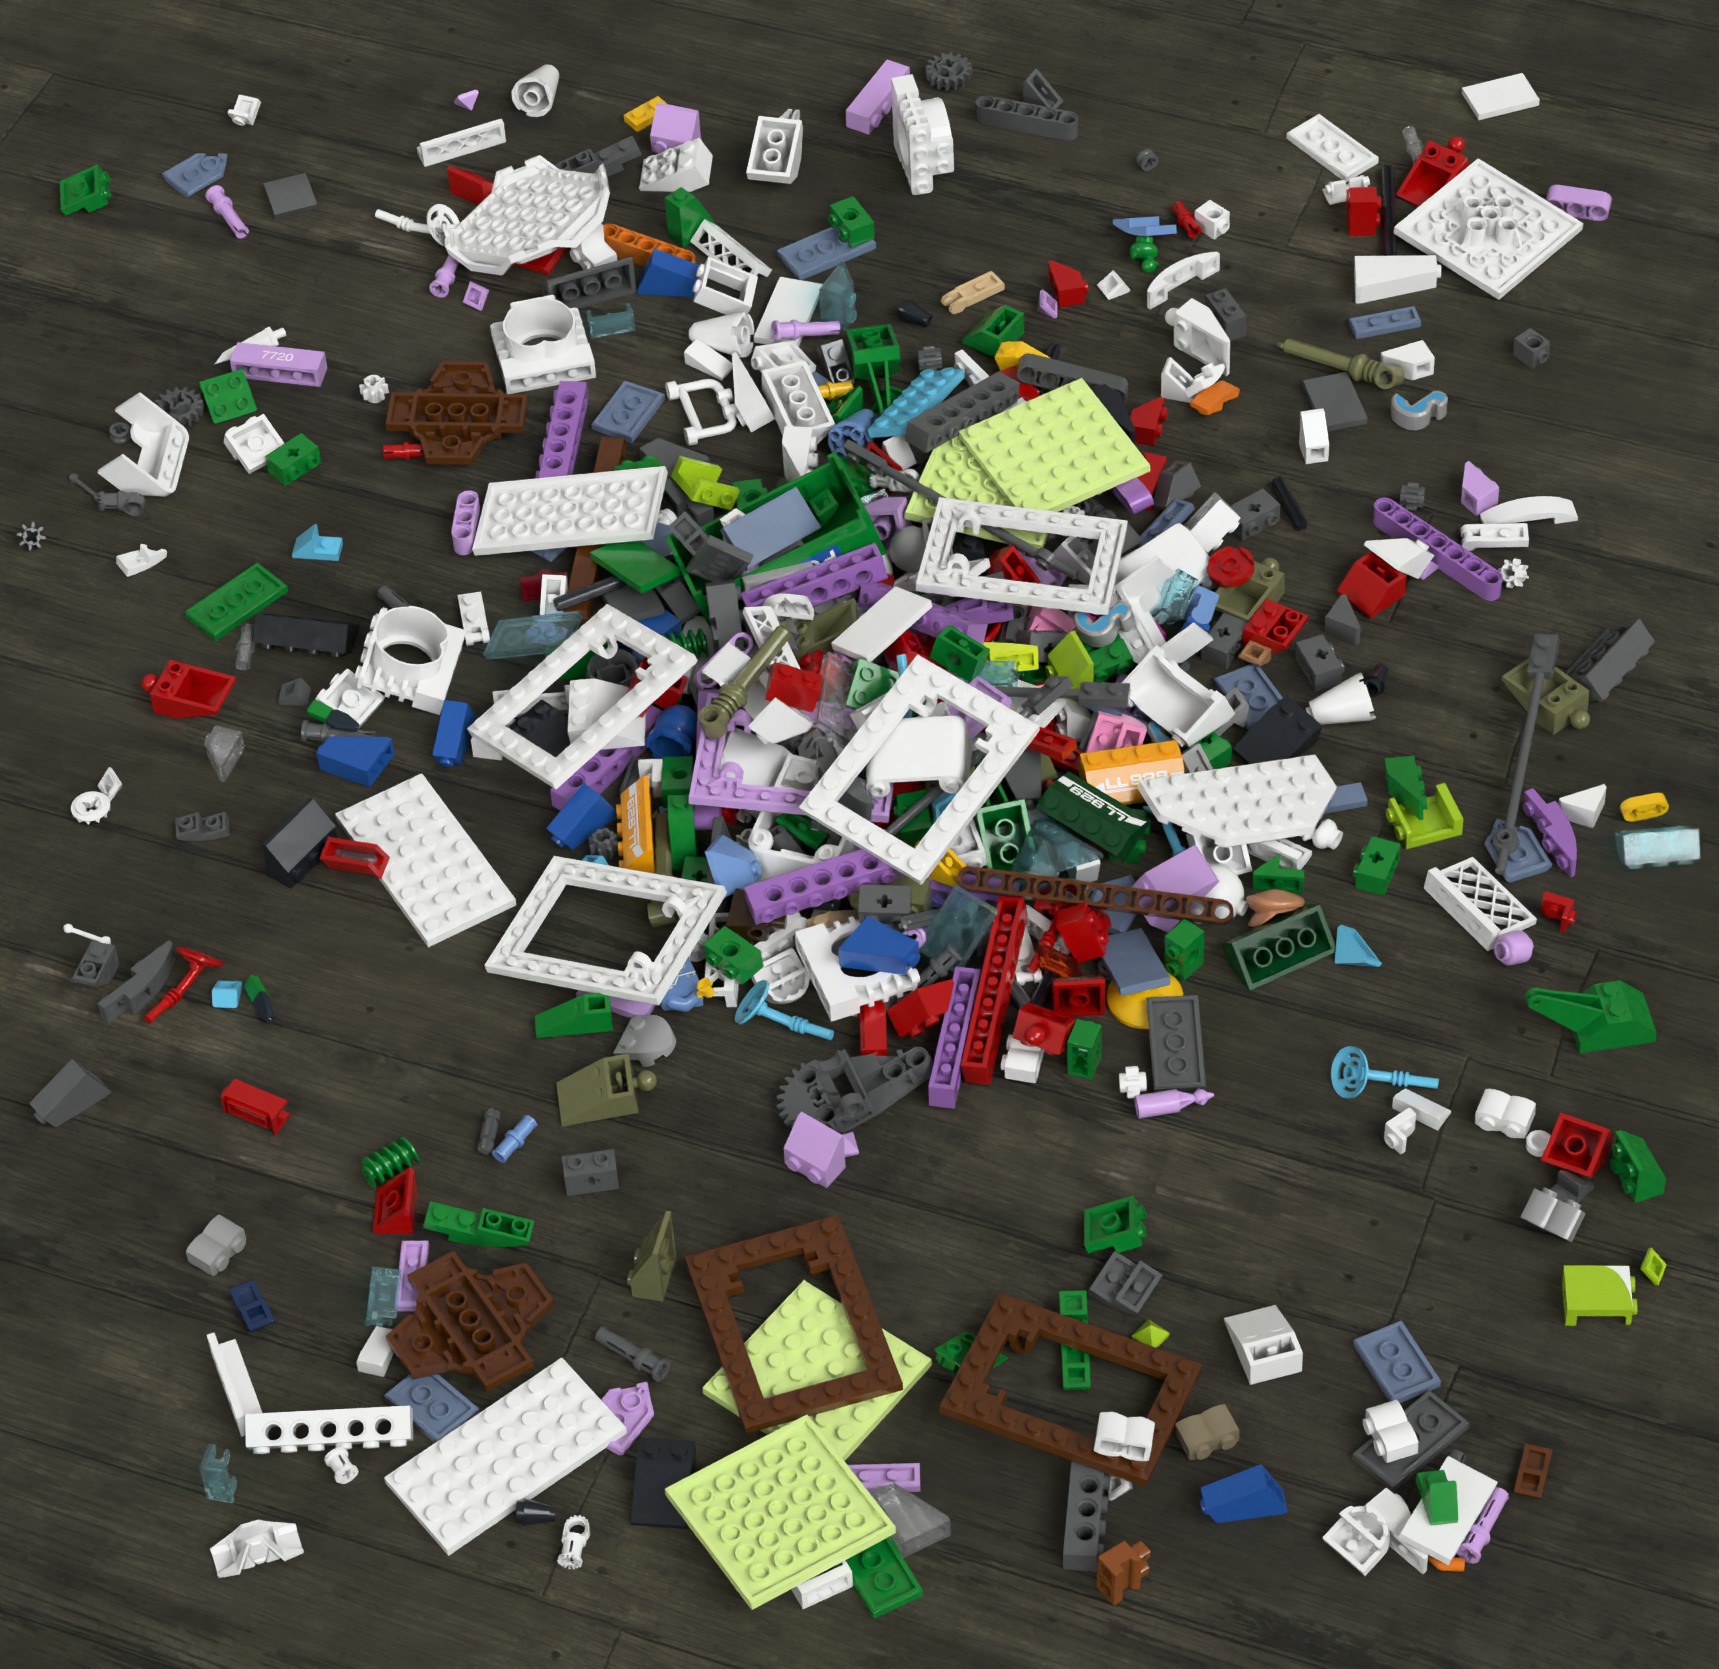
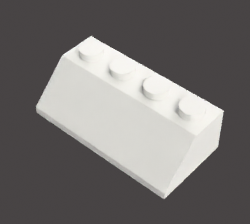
M806 360L762 370V391L782 435L785 426L812 427L813 437H817L818 444L829 434L832 427L835 426V422Z

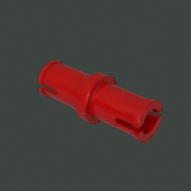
M1182 201L1175 202L1179 208L1177 209L1172 204L1171 211L1176 216L1179 226L1186 230L1190 238H1196L1194 230L1200 235L1202 229L1196 223L1195 216L1186 209Z
M404 442V444L383 445L384 459L405 458V460H409L412 457H424L421 443L409 444V442Z

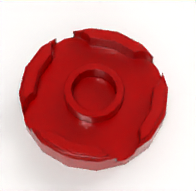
M1228 546L1219 549L1208 560L1207 573L1210 580L1217 586L1224 588L1237 587L1244 584L1252 577L1255 571L1253 556L1248 550L1239 546L1238 548Z

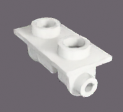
M1360 175L1359 177L1349 178V184H1346L1345 179L1329 182L1322 191L1329 205L1346 202V190L1354 187H1368L1367 185H1370V180L1368 176Z

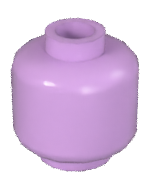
M1520 930L1501 934L1494 945L1496 958L1507 966L1527 962L1531 958L1533 950L1531 938Z

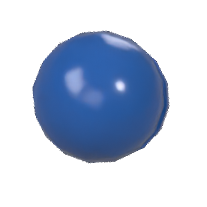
M676 704L667 706L657 716L655 726L645 740V747H649L653 752L652 757L654 759L693 755L694 746L697 743V712L689 706Z

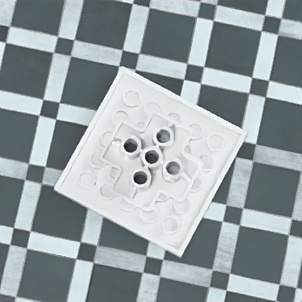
M1478 158L1394 227V234L1427 255H1436L1438 262L1499 300L1583 229V223Z

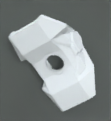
M263 1520L241 1524L232 1533L210 1548L219 1578L240 1575L241 1569L254 1567L255 1563L271 1562L279 1558L286 1561L304 1553L295 1523Z

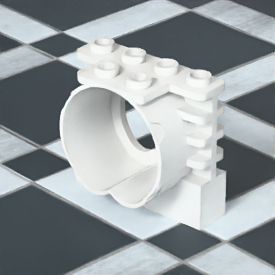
M913 74L891 78L894 147L899 161L902 162V167L905 169V175L908 178L909 186H911L912 194L930 193L933 191V175L954 171L953 138L946 108L939 97L926 100L919 98V91Z
M554 295L510 303L511 309L507 312L504 321L491 324V337L494 342L507 394L559 385L560 381L576 382L596 378L594 358L585 335L578 308L569 309L561 301L555 300ZM540 337L558 339V341L544 340L532 346L523 345L529 340Z
M409 606L390 610L384 607L383 609L381 608L380 613H376L373 616L370 629L373 631H370L366 636L364 647L368 649L364 648L360 660L364 664L363 667L358 665L354 677L355 680H358L357 688L362 689V686L371 688V693L374 694L376 690L385 692L384 697L388 698L390 694L399 696L398 701L401 702L404 701V698L413 701L412 707L440 715L463 646L466 630L444 624L434 613L420 607ZM394 644L413 645L423 650L430 657L431 662L425 664L405 663L391 657L383 649Z
M853 916L848 917V922L840 924L839 920L833 922V927L827 929L824 923L795 932L796 949L831 1022L848 1016H857V1013H860V1006L867 1004L868 1007L874 1006V1001H883V1003H886V1010H888L897 1001L895 999L896 996L901 998L903 997V992L909 990L912 993L918 989L917 984L920 983L919 973L916 968L912 969V967L905 975L878 972L867 977H852L844 974L841 971L842 966L839 965L838 949L861 924L859 919H854Z

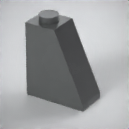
M660 438L639 448L641 461L645 456L657 458L666 467L668 472L667 478L672 480L671 474L679 456L710 463L706 455Z
M1026 748L1002 780L1013 800L1025 799L1028 811L1035 810L1036 805L1042 798L1041 753Z
M72 1058L29 1104L36 1111L33 1115L42 1124L45 1125L48 1122L56 1128L102 1100L112 1091L98 1076Z

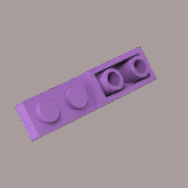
M966 598L945 606V608L986 624L1004 623L1014 620L1012 603L987 602V600Z
M1533 788L1525 791L1522 808L1524 813L1537 824L1539 831L1544 833L1542 840L1544 850L1554 857L1560 869L1565 870L1570 877L1575 876L1577 846L1574 832L1567 816L1556 801L1546 804Z

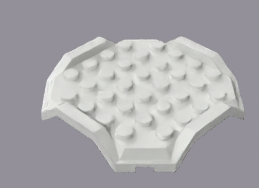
M538 155L525 160L526 166L514 170L510 166L497 171L492 192L459 225L443 224V232L446 236L444 239L445 248L448 254L470 271L503 276L513 263H526L550 254L558 247L576 248L604 219L610 190L603 163L594 174L560 170Z

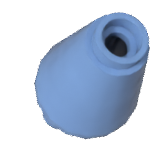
M869 409L859 410L833 426L828 435V445L831 452L836 451L838 457L846 458L847 455L843 445L848 439L865 449L870 441L874 442V438L869 437L867 430L871 426V418L875 416L874 412Z

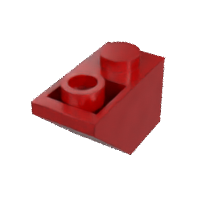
M1159 397L1132 410L1130 419L1135 428V443L1155 446L1157 437L1161 438L1163 432L1162 421L1166 422L1168 408L1164 407L1165 398Z

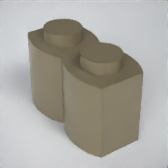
M1223 1404L1214 1406L1201 1414L1192 1415L1180 1420L1175 1424V1435L1189 1460H1202L1207 1458L1214 1450H1227L1235 1446L1239 1441V1428L1226 1405Z

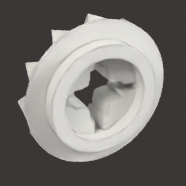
M95 791L79 795L71 804L73 817L77 818L79 823L85 821L88 825L91 821L95 820L99 823L100 818H107V812L111 810L108 797L103 793Z

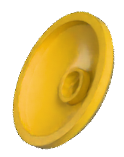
M1169 973L1170 985L1124 996L1120 995L1112 980L1107 989V1006L1111 1014L1124 1025L1137 1029H1149L1146 999L1150 997L1183 996V990L1177 979Z

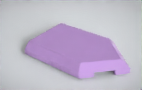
M647 1382L638 1383L635 1387L625 1389L620 1387L609 1389L601 1399L627 1429V1434L615 1442H609L606 1449L618 1455H624L654 1417Z

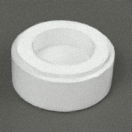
M1543 1130L1530 1132L1526 1138L1527 1151L1534 1156L1542 1157L1551 1135Z

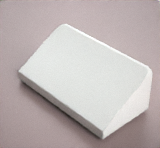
M1406 1088L1393 1097V1109L1403 1112L1411 1108L1416 1113L1417 1121L1437 1131L1451 1114V1110Z

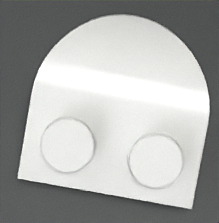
M775 594L768 597L763 606L772 607L779 623L787 617H791L794 624L800 621L813 620L814 609L807 596Z
M793 947L764 961V967L751 977L754 984L761 980H766L769 983L766 1001L774 1004H787L798 1000L805 994L810 980L806 968L801 963Z
M1370 1505L1349 1506L1339 1513L1341 1518L1323 1536V1540L1360 1573L1366 1576L1386 1554L1390 1545V1530L1385 1518L1376 1508Z

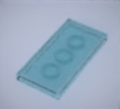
M580 611L499 620L483 654L488 660L552 653L576 632L583 616Z

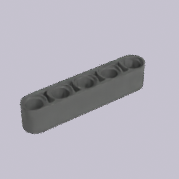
M987 95L976 99V120L980 124L1065 141H1071L1078 137V115L1074 112Z
M1030 353L1022 355L1019 359L1017 377L1023 383L1055 390L1082 378L1092 391L1106 384L1121 395L1124 403L1126 401L1128 382L1121 376Z

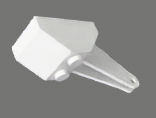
M788 109L779 118L758 117L746 172L748 179L791 184L796 179L802 155L803 125L802 120H799L800 110H795L792 115V109Z

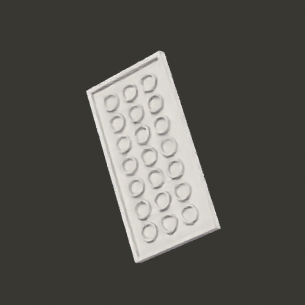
M665 466L489 483L472 548L474 555L651 540L654 538L668 474Z
M422 773L335 813L336 821L350 840L377 844L390 857L384 874L379 880L428 947L516 906L515 897ZM364 858L365 861L373 862V859Z
M560 1358L385 1476L384 1480L386 1485L449 1556L515 1511L517 1500L523 1501L524 1498L531 1500L608 1447L609 1442H615L627 1434V1429L563 1358Z

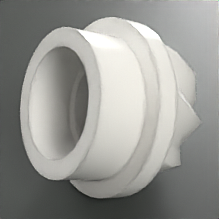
M666 508L659 510L657 522L670 525L677 519L676 515Z

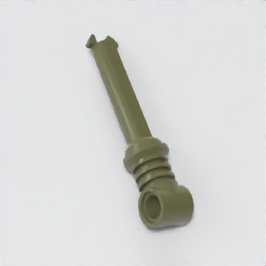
M1291 338L1282 340V342L1277 341L1276 346L1283 348L1284 352L1347 371L1350 377L1357 382L1363 380L1375 383L1382 389H1390L1400 386L1404 381V371L1400 366L1395 364L1388 365L1369 359L1366 354L1349 357ZM1388 371L1392 374L1391 382L1387 379Z
M788 621L779 623L780 626L775 628L734 682L723 684L720 687V694L712 704L704 706L700 710L698 719L705 736L711 739L722 737L727 731L729 720L740 707H744L747 704L746 693L791 636L792 630L785 629L789 624Z
M657 810L652 815V821H655V874L674 877L672 875L668 813H658ZM651 900L647 907L648 917L654 928L678 923L679 916L677 911L674 912L671 918L666 917L662 911L665 902Z

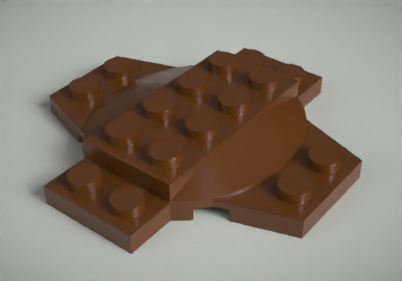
M442 361L431 377L430 385L427 389L422 390L419 388L414 393L391 392L386 430L409 431L410 438H416L420 441L426 464L473 465L488 441L502 439V433H524L528 394H504L500 389L495 390L487 362Z
M452 1251L407 1275L409 1283L419 1295L416 1301L417 1307L413 1315L408 1314L386 1335V1340L412 1379L456 1371L471 1374L474 1379L479 1380L486 1392L534 1367L532 1358L523 1347L526 1332L554 1306V1301L527 1263L495 1269L493 1274L483 1275L478 1274L477 1269H467L455 1251Z

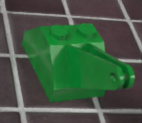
M891 324L847 329V345L854 379L868 380L878 413L881 416L884 410L875 376L880 375L884 377L886 408L891 405L889 377L895 373H900V350Z
M980 760L978 763L975 764V767H976V768H977V767L979 766V764L981 763V760ZM999 783L993 791L997 804L990 805L988 798L983 807L974 816V822L986 853L987 865L983 866V868L1026 874L1039 873L1025 799L1008 801ZM996 876V877H992L993 879L1002 880L1001 878H999V877H997V876Z
M1620 980L1594 984L1583 993L1532 988L1525 993L1530 1009L1572 1030L1579 1054L1653 1043L1656 1040L1657 1032L1643 993Z

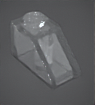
M215 725L212 732L206 736L204 746L207 749L208 759L220 782L225 783L244 751L245 745L241 731Z

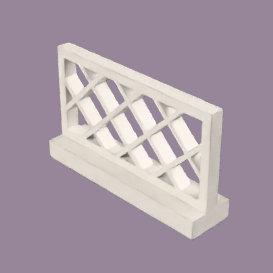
M1468 858L1441 871L1436 867L1428 870L1424 889L1487 951L1494 949L1496 940L1501 934L1516 930L1522 931L1536 924L1537 918L1475 858ZM1471 867L1477 875L1465 873L1463 870ZM1447 877L1457 878L1458 883L1451 882ZM1462 880L1476 882V887L1461 884ZM1479 883L1490 885L1493 890L1479 888ZM1462 892L1475 894L1474 899L1467 898ZM1478 895L1492 898V903L1477 900ZM1495 899L1505 900L1509 906L1496 904ZM1479 908L1491 910L1490 915L1484 914ZM1494 911L1508 913V918L1494 916ZM1512 914L1522 916L1525 920L1511 919ZM1494 923L1506 925L1507 928L1500 931Z

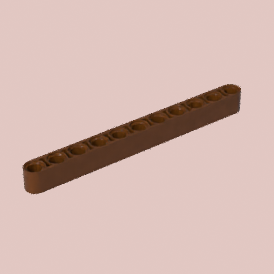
M601 437L594 473L614 471V466L621 465L626 454L625 438ZM602 544L577 546L567 593L599 581L602 566L591 559L590 552L601 548ZM595 598L564 609V625L582 626L591 618Z
M966 866L958 873V882L961 888L971 893L1022 897L1024 900L1070 906L1086 902L1089 908L1175 920L1187 919L1191 922L1213 925H1227L1234 917L1232 904L1224 899ZM968 873L976 875V882L972 885L963 883V878ZM997 876L1002 879V883L998 888L993 889L988 886L990 878ZM1018 880H1024L1027 883L1026 889L1022 892H1017L1013 889L1014 883ZM1041 884H1050L1052 891L1048 895H1041L1038 892ZM1067 887H1075L1077 895L1074 898L1069 899L1063 895ZM1093 890H1099L1103 893L1100 901L1093 902L1088 897L1089 893ZM1124 893L1128 896V900L1124 905H1117L1114 902V897L1117 894ZM1151 897L1153 905L1150 908L1145 909L1139 905L1141 898ZM1169 900H1175L1179 906L1176 911L1169 912L1164 908L1165 903ZM1199 903L1203 905L1204 911L1202 914L1193 915L1189 910L1192 904ZM1221 906L1228 908L1230 911L1229 915L1223 919L1215 915L1216 909Z

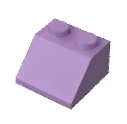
M657 103L650 133L652 152L661 153L669 148L682 145L687 141L697 138L701 139L698 110Z
M884 497L864 505L884 548L889 550L891 538L897 531L903 527L913 526L911 520L905 519V511L908 506L906 497Z
M801 1111L784 1146L785 1164L792 1171H798L807 1176L811 1182L819 1183L827 1188L846 1168L844 1136Z

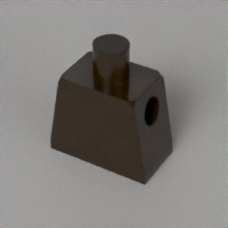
M735 889L726 923L727 928L748 942H766L769 939L771 928L786 929L787 915L776 918L768 923L763 922L756 925L746 902L745 890Z

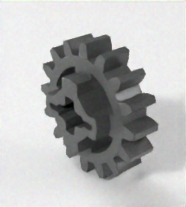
M952 52L949 55L941 53V57L933 56V60H929L926 66V79L930 81L931 86L937 84V89L945 87L946 91L949 88L957 90L958 85L965 87V82L969 83L970 77H972V63L968 62L967 57L961 59V54L953 56Z
M175 387L173 392L166 390V395L160 394V400L154 401L158 407L181 425L187 424L192 426L191 421L198 422V416H203V400L201 395L196 394L194 389L188 392L187 387H184L183 390Z

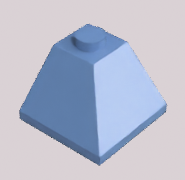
M724 835L718 836L705 851L715 885L725 887L727 891L725 897L734 894L736 888L743 890L744 887L755 884L761 877V865L755 859L754 853Z

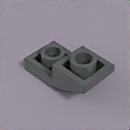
M199 812L175 818L176 838L178 840L203 841L229 836V817L226 812L204 818L201 817Z

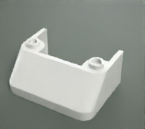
M139 392L115 409V412L132 424L130 430L131 438L142 447L138 464H135L122 454L100 468L98 474L120 491H124V493L134 492V494H141V496L166 497L176 490L189 441V434L183 425Z
M1157 555L1114 586L1110 608L1117 602H1126L1131 605L1135 625L1129 632L1125 633L1123 629H1119L1118 633L1121 639H1124L1134 662L1139 664L1157 645L1166 652L1165 656L1167 659L1174 660L1178 664L1184 662L1213 641V638L1193 622L1167 642L1165 641L1150 612L1161 601V593L1157 587L1176 574V571Z
M728 642L702 671L722 686L723 684L734 682L752 658ZM765 669L746 693L747 704L743 708L753 719L748 727L756 732L757 737L765 744L768 742L775 744L808 732L814 723L803 710L787 706L776 697L772 701L765 700L769 670Z
M767 811L760 812L748 839V850L754 853L755 859L760 862L762 869L761 877L756 883L861 849L842 837L839 846L831 844L821 846L816 851L813 859L771 850L774 839L769 831L779 824L776 822L773 814Z

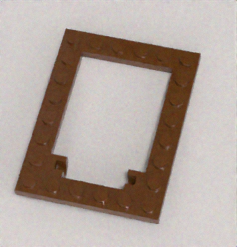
M839 1215L685 1257L689 1275L746 1434L791 1422L805 1415H816L903 1390V1382ZM804 1254L805 1265L810 1276L829 1269L867 1370L764 1399L728 1297L744 1294L743 1284L741 1280L739 1281L738 1271Z
M999 1293L940 1405L939 1413L1147 1487L1175 1428V1424L1178 1422L1199 1378L1203 1364ZM1019 1336L1025 1337L1026 1343L1021 1342ZM1040 1336L1165 1380L1146 1418L1155 1422L1149 1461H1137L1124 1458L1123 1456L1099 1454L1094 1451L1095 1438L1004 1406L1007 1400V1391L1000 1389L997 1396L989 1394L990 1385L985 1382L1007 1340L1010 1341V1347L1018 1354H1027L1034 1348Z

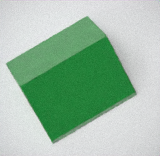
M860 386L835 397L827 405L835 425L857 411L864 409L863 389Z

